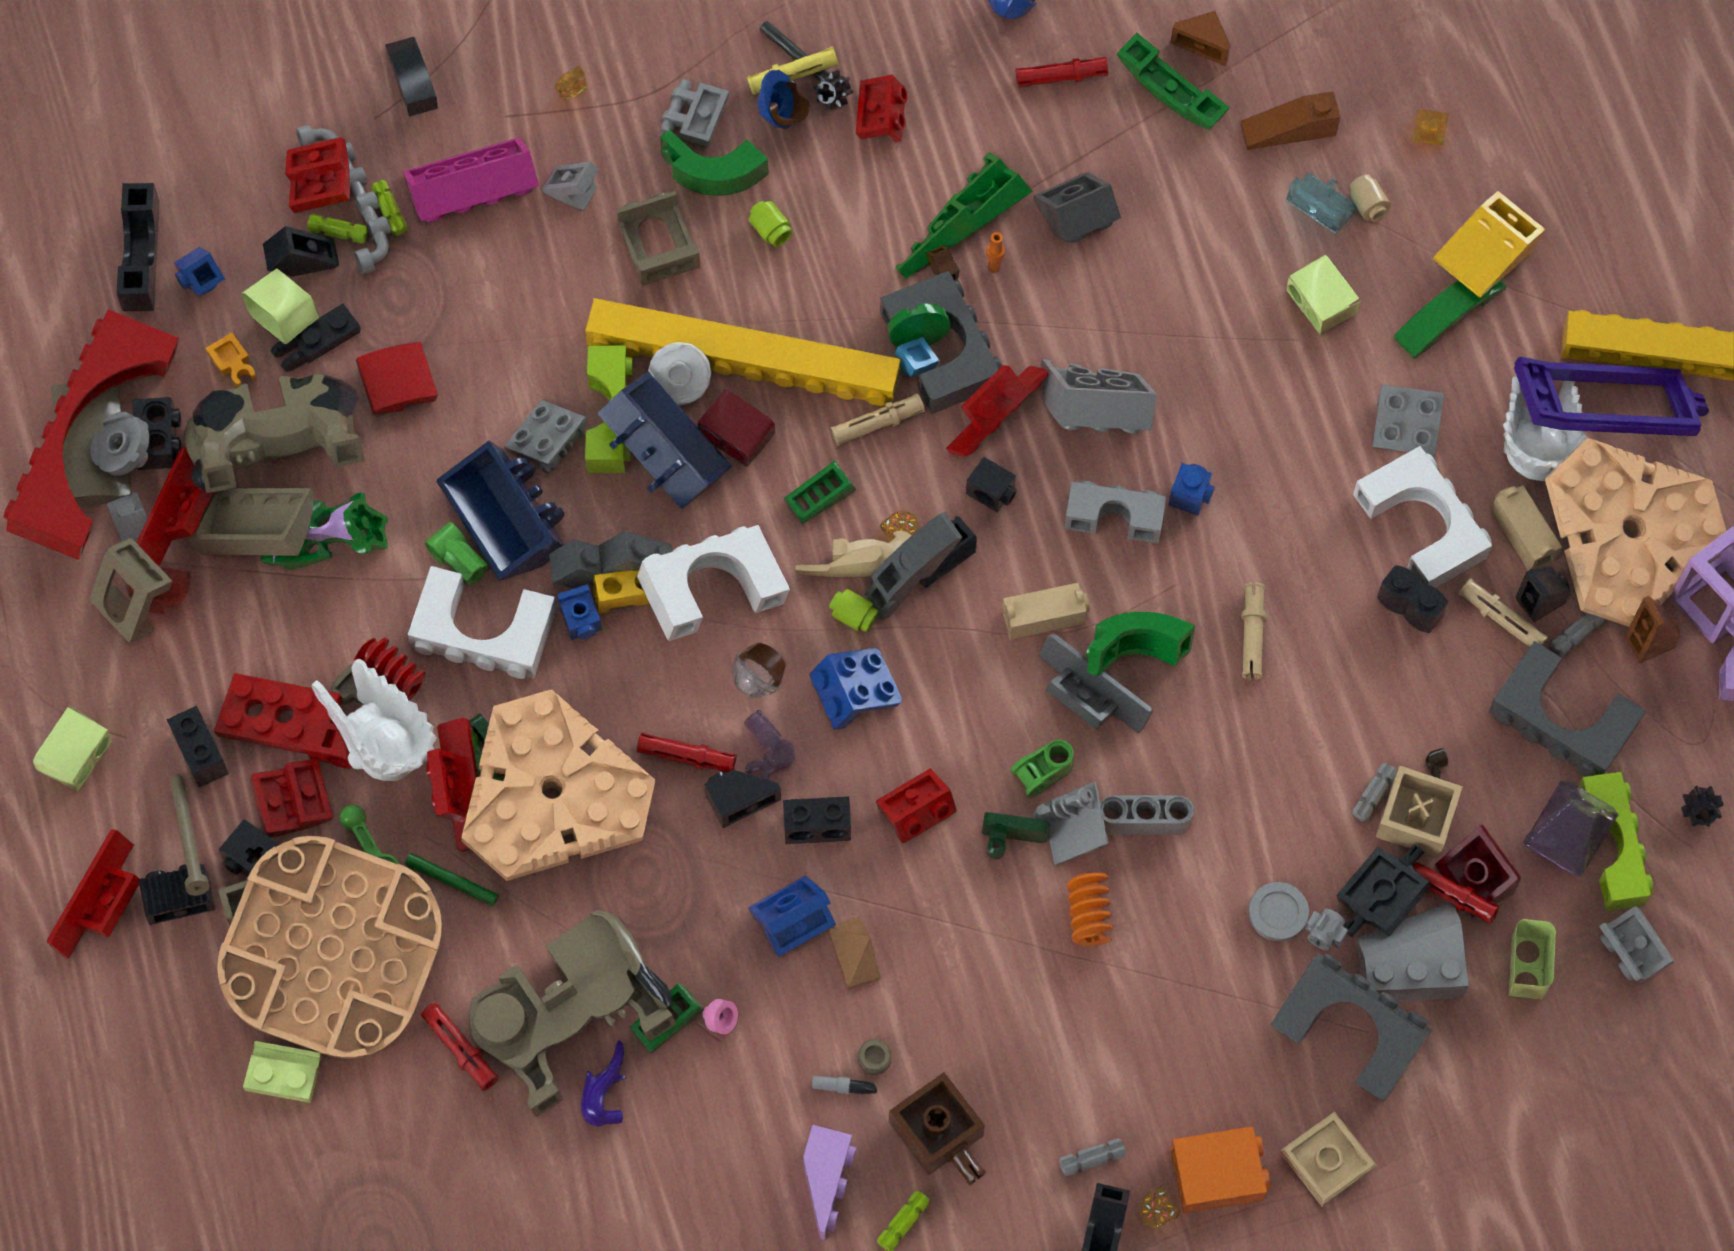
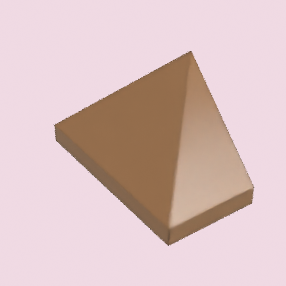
M857 917L829 928L828 932L848 989L880 980L871 938L860 918Z

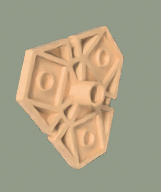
M1590 438L1583 440L1545 478L1560 537H1567L1570 548L1564 552L1580 610L1630 627L1643 598L1650 596L1658 604L1662 605L1674 592L1673 590L1688 560L1726 532L1712 480L1675 469L1669 465L1666 466L1657 461L1651 464L1646 462L1643 456L1634 455L1628 451L1625 452L1622 449L1614 448L1611 445ZM1643 474L1648 476L1647 483L1641 481ZM1623 526L1628 529L1630 537L1624 533ZM1586 533L1587 544L1582 543L1580 534ZM1666 562L1673 568L1672 571L1664 565Z
M552 689L493 706L479 763L481 774L475 780L462 833V842L506 881L569 862L568 857L580 854L581 859L643 840L656 780L636 762L632 761L628 755H625L620 748H617L609 739L603 740L598 735L599 730ZM588 744L595 749L590 756L583 751ZM494 773L505 775L504 781L493 779ZM554 788L561 795L550 799L545 797L543 792L546 789ZM573 833L575 841L564 844L562 836Z

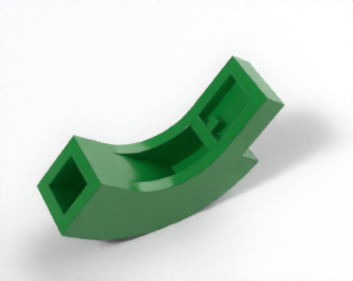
M670 129L660 136V152L664 160L672 165L673 179L691 191L712 196L731 195L747 190L769 174L768 158L748 139L724 156L705 157L693 152Z
M1127 612L1111 616L1101 621L1095 627L1094 640L1090 643L1086 652V657L1088 658L1087 672L1098 677L1115 660L1133 654L1152 656L1176 666L1191 652L1195 625L1170 615L1155 612Z

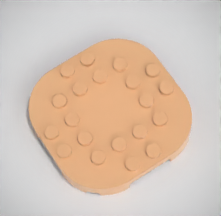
M302 836L292 838L293 840L284 842L277 847L274 846L267 851L255 864L247 878L248 882L219 951L217 970L223 995L233 1011L244 1022L267 1034L334 1058L358 1059L374 1055L392 1045L406 1030L414 1015L441 942L442 922L438 903L427 883L414 871L399 863L397 865L327 837Z

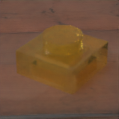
M1418 108L1412 141L1442 146L1448 114Z

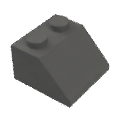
M1089 172L1033 196L1055 236L1065 242L1073 243L1085 238V234L1094 230L1107 229L1112 226V222L1121 218L1111 184Z

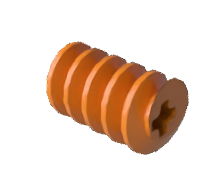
M1082 873L1073 877L1067 883V890L1070 892L1068 902L1072 905L1069 909L1070 917L1073 918L1070 922L1071 929L1074 930L1072 941L1077 945L1097 946L1112 941V938L1104 936V933L1111 932L1113 925L1103 923L1104 920L1112 917V913L1102 911V908L1111 904L1110 899L1100 898L1101 895L1109 892V887L1099 885V883L1108 880V876L1105 873Z

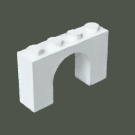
M1421 446L1358 480L1353 495L1370 519L1399 503L1412 500L1425 502L1433 506L1442 515L1446 524V534L1444 537L1412 555L1407 569L1411 570L1420 579L1421 583L1437 588L1486 560L1492 548V541L1488 532L1484 528L1480 529L1474 521V516L1469 506L1465 503L1462 504L1455 495V488L1451 481L1447 478L1444 479L1437 470L1438 467L1435 459L1430 454H1426Z
M759 525L750 528L745 526L739 527L730 534L721 537L716 535L710 536L701 543L692 546L688 544L681 545L674 549L673 552L667 554H652L642 561L637 575L668 641L698 632L703 616L687 583V577L696 570L718 568L732 574L741 584L755 613L783 605L790 591Z
M431 566L408 632L410 647L423 655L435 653L443 655L447 660L455 663L467 661L475 663L477 667L483 670L493 671L498 669L506 671L508 675L519 679H524L525 676L535 678L557 610L555 597L523 589L514 620L510 627L503 634L495 638L476 640L463 635L453 623L464 589L462 574Z

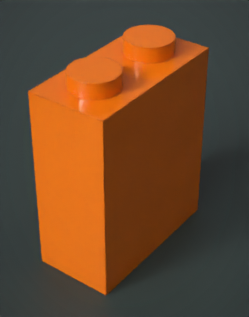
M1253 1126L1172 1140L1170 1151L1183 1214L1263 1201L1267 1189H1271L1268 1169H1262L1260 1157L1264 1156L1262 1139L1260 1136H1255Z

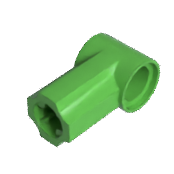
M451 522L446 523L424 542L427 550L439 563H446L454 572L462 574L463 582L467 586L478 582L488 570L486 562L467 544L464 535Z

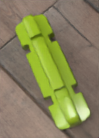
M385 180L374 182L371 185V189L377 197L383 216L388 220L392 234L399 236L406 233L408 230L407 223L401 215V211L392 193L389 191L390 188Z
M311 214L307 223L310 232L320 234L322 231L326 236L347 241L349 238H352V242L360 244L365 243L368 237V228L364 225L355 224L351 226V222L330 217L323 219L322 215Z
M918 1190L914 1191L908 1199L909 1204L903 1205L888 1224L889 1229H885L878 1237L877 1243L886 1251H893L899 1243V1238H903L919 1218L918 1213H923L930 1201L929 1198Z

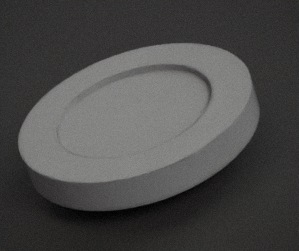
M1273 882L1259 888L1254 893L1249 905V919L1253 928L1261 936L1272 941H1287L1295 938L1303 931L1309 917V906L1304 895L1296 887L1283 882Z

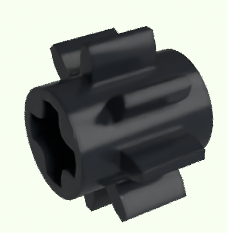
M839 70L830 72V74L826 72L818 76L821 83L813 86V89L816 90L817 102L827 104L828 110L848 104L845 97L853 93L849 77L841 76Z
M1696 785L1689 794H1683L1686 805L1681 807L1684 817H1690L1692 826L1699 824L1710 827V824L1716 818H1722L1719 808L1724 804L1721 795L1715 796L1712 786L1706 789Z

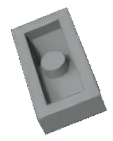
M591 161L555 166L541 191L577 209L584 210L597 189L593 179L599 168Z
M137 492L106 503L122 542L129 538L137 542L148 519Z

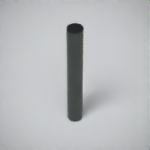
M765 21L761 25L760 31L794 60L808 56L770 22ZM822 70L812 75L819 80L818 76L827 71Z

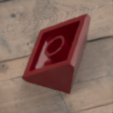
M1479 825L1435 863V866L1443 876L1465 888L1470 886L1475 889L1476 894L1494 904L1514 894L1521 880V876L1483 825Z

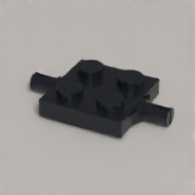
M1413 844L1403 858L1390 855L1380 847H1377L1336 895L1338 901L1354 913L1344 926V928L1348 929L1347 934L1350 937H1354L1364 923L1373 925L1390 936L1431 888L1430 882L1416 873L1413 865L1425 853L1419 846Z

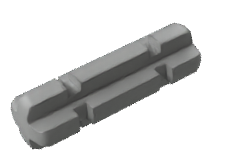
M1586 613L1585 617H1581L1567 628L1563 635H1559L1552 641L1551 649L1558 656H1564L1570 651L1571 647H1575L1590 635L1593 629L1601 626L1605 619Z
M1388 763L1381 764L1376 776L1373 777L1361 796L1360 801L1357 802L1353 809L1352 815L1362 822L1369 820L1373 810L1377 807L1389 784L1392 783L1396 776L1397 770L1395 767Z
M1117 1138L1108 1141V1144L1105 1146L1099 1144L1078 1151L1075 1156L1073 1154L1063 1156L1059 1161L1061 1171L1065 1176L1078 1173V1169L1084 1171L1108 1163V1159L1114 1161L1123 1158L1126 1154L1124 1144L1121 1139Z

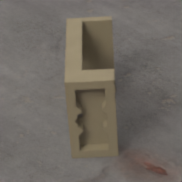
M675 191L658 193L651 199L638 203L630 202L622 208L616 209L618 226L641 286L700 268L699 251L696 243L691 241L677 206ZM647 219H660L668 226L676 249L647 257L638 234L639 226Z
M129 538L106 549L89 601L131 643L155 631V627L146 619L153 597L170 590L173 581L132 538ZM115 572L134 590L131 601L115 585L111 586Z

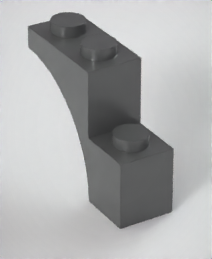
M626 531L599 546L574 539L549 554L552 582L570 588H577L592 583L594 575L630 570L637 571L640 569L641 563L645 558L652 554L658 553L663 555L672 552L671 543Z

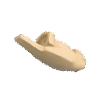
M896 531L893 533L894 539L889 543L875 539H863L851 543L844 538L833 539L832 563L796 565L795 570L798 575L822 577L872 576L879 566L911 535L905 531Z

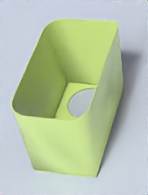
M1326 255L1293 273L1288 278L1286 291L1320 335L1358 314L1361 300L1349 306L1357 301L1359 297Z
M277 268L242 292L247 310L253 319L284 344L289 343L304 329L319 319L311 295Z
M69 705L36 753L33 764L37 771L78 792L112 742L109 731Z
M1523 919L1516 925L1511 937L1509 996L1543 999L1554 979L1556 935L1555 927L1550 922ZM1523 941L1534 942L1540 952L1538 959L1532 963L1521 961L1516 954L1518 944ZM1523 972L1531 973L1537 978L1538 986L1516 984L1515 978Z

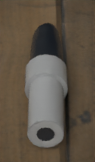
M813 1075L812 1089L836 1091L839 1094L877 1093L875 1084L871 1082L851 1080L848 1077L833 1078Z

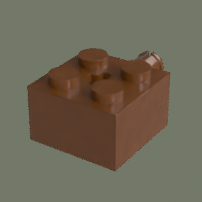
M945 1072L889 1111V1123L928 1175L947 1162H953L968 1185L975 1183V1178L979 1180L986 1173L968 1150L972 1144L984 1136L985 1125ZM931 1120H934V1122L940 1123L942 1121V1127L938 1128L937 1126H930Z

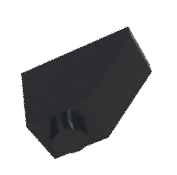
M285 226L263 243L267 270L271 272L277 268L285 275L294 277L334 269L339 266L334 238Z
M1552 566L1527 571L1515 598L1535 623L1564 605L1571 591L1565 577L1562 574H1557Z
M736 770L728 773L719 772L710 777L708 782L704 784L705 796L722 828L781 800V787L778 783Z

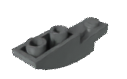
M946 512L937 515L909 537L871 576L873 583L864 594L874 604L873 607L879 610L878 616L880 619L890 617L922 578L930 577L962 539V536Z

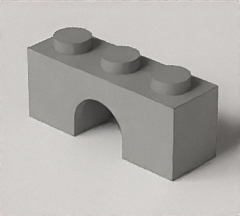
M1090 481L1071 482L1064 529L1096 534L1099 519L1106 514L1114 513L1121 515L1127 521V539L1159 544L1166 496L1149 490L1142 492L1129 491L1122 486H1097Z

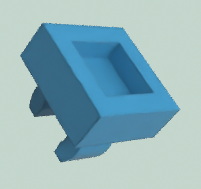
M923 337L899 345L894 353L900 359V370L905 377L909 375L913 377L932 370L939 363V359Z

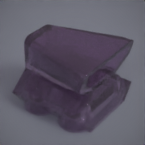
M1561 780L1523 843L1529 849L1579 877L1588 867L1619 814L1612 806L1572 782Z

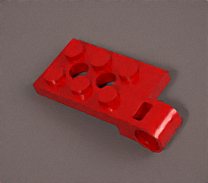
M234 673L214 728V733L218 737L308 754L310 759L318 758L320 762L330 763L344 769H353L348 761L350 752L338 728L329 717L327 709L318 700L312 688ZM328 691L335 702L341 706L343 698L340 693ZM253 705H263V711L258 716H248V711ZM283 711H294L290 721L285 723L278 722V717Z

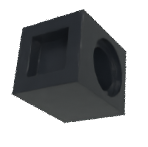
M983 457L966 481V494L998 513L1003 504L1008 506L1017 493L1015 488L1016 475Z

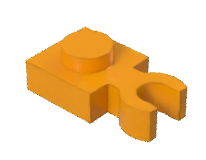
M232 332L205 348L207 355L223 377L231 373V378L236 388L242 385L239 379L242 375H249L253 382L257 380L253 367L246 364L250 361L249 355Z

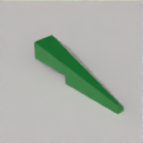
M990 152L987 153L983 158L986 163L978 174L972 172L968 176L969 184L958 194H954L927 227L930 232L922 243L915 242L911 247L913 253L902 264H897L895 268L904 278H908L929 263L926 256L927 252L942 245L950 249L1033 191L1022 177L1007 168L1000 158Z

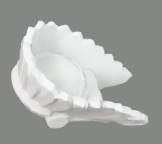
M1515 373V377L1512 378L1509 411L1506 413V422L1503 423L1505 431L1503 434L1505 438L1503 453L1507 454L1509 463L1521 475L1529 479L1545 481V478L1588 437L1583 433L1584 431L1558 430L1533 425L1528 408L1525 407V399ZM1564 381L1558 396L1563 411L1582 413V404L1578 403L1580 395H1577L1578 387L1574 386L1575 381Z
M361 659L354 661L351 668L357 689V698L364 705L348 716L345 715L325 687L316 680L312 684V689L338 728L350 752L348 761L353 769H364L371 777L382 781H398L409 775L411 771L418 769L428 760L427 752L434 750L433 743L437 739L432 732L434 726L427 722V713L418 711L417 703L408 701L405 692L399 691L395 684L387 683L385 675L378 676L376 670L368 668Z

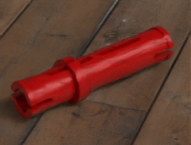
M1106 56L1087 60L1072 58V61L1015 69L1018 88L1067 80L1082 82L1084 78L1108 76L1109 74Z
M641 732L637 743V753L696 766V769L699 770L707 768L728 773L734 770L737 754L710 749L709 745L701 744V746L691 745Z
M1418 861L1413 865L1416 873L1430 882L1431 888L1429 891L1456 905L1458 911L1462 913L1467 911L1489 925L1496 918L1500 906L1476 894L1475 889L1470 886L1465 888Z
M437 1002L430 1004L422 1011L420 1016L456 1057L459 1068L463 1071L466 1070L478 1083L482 1091L491 1088L499 1080V1076L494 1073L482 1058L483 1052L478 1047L474 1048ZM442 1024H444V1026L449 1030V1032H450V1033L454 1036V1038L457 1040L456 1043H454V1041L449 1037V1035H448V1034L444 1031V1029L441 1027ZM463 1050H465L469 1054V1056L474 1060V1062L478 1065L477 1069L464 1055Z

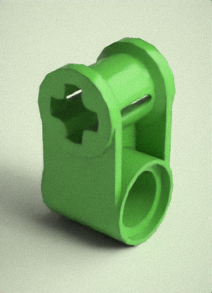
M1064 740L1051 741L1036 752L1017 761L1010 771L1014 776L1018 775L1027 788L1025 793L1029 798L1037 796L1071 772L1073 768V748ZM1055 754H1062L1067 760L1064 763L1057 764L1050 758Z

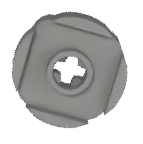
M117 412L108 416L102 422L105 426L100 434L95 432L90 446L91 459L102 471L112 476L125 475L135 467H142L148 459V453L146 452L149 444L148 424L127 412ZM123 438V443L119 449H116V446L121 443V440Z

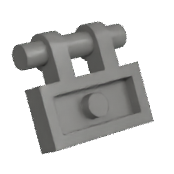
M682 79L678 87L674 88L671 94L672 102L669 110L664 111L661 119L663 124L660 133L663 135L669 129L673 132L674 128L680 127V139L709 148L729 99V91L700 82L697 91L693 92L690 91L691 82ZM683 105H691L687 115L680 113Z

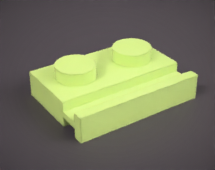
M255 1041L243 1088L248 1092L311 1103L322 1055L320 1052Z

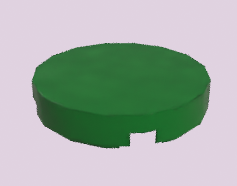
M935 304L915 305V310L908 311V308L901 310L888 323L890 341L896 347L921 337L925 339L929 346L937 343L946 336L950 329V320L945 309Z

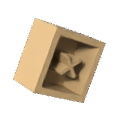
M1399 765L1375 837L1409 849L1413 844H1416L1425 852L1424 854L1439 858L1463 786Z

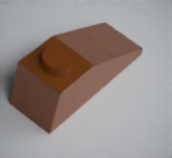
M1334 91L1302 96L1241 120L1240 124L1246 148L1250 150L1336 136L1340 114Z
M1650 596L1643 598L1625 635L1640 663L1674 649L1681 637L1680 628L1676 620L1670 618L1666 610Z

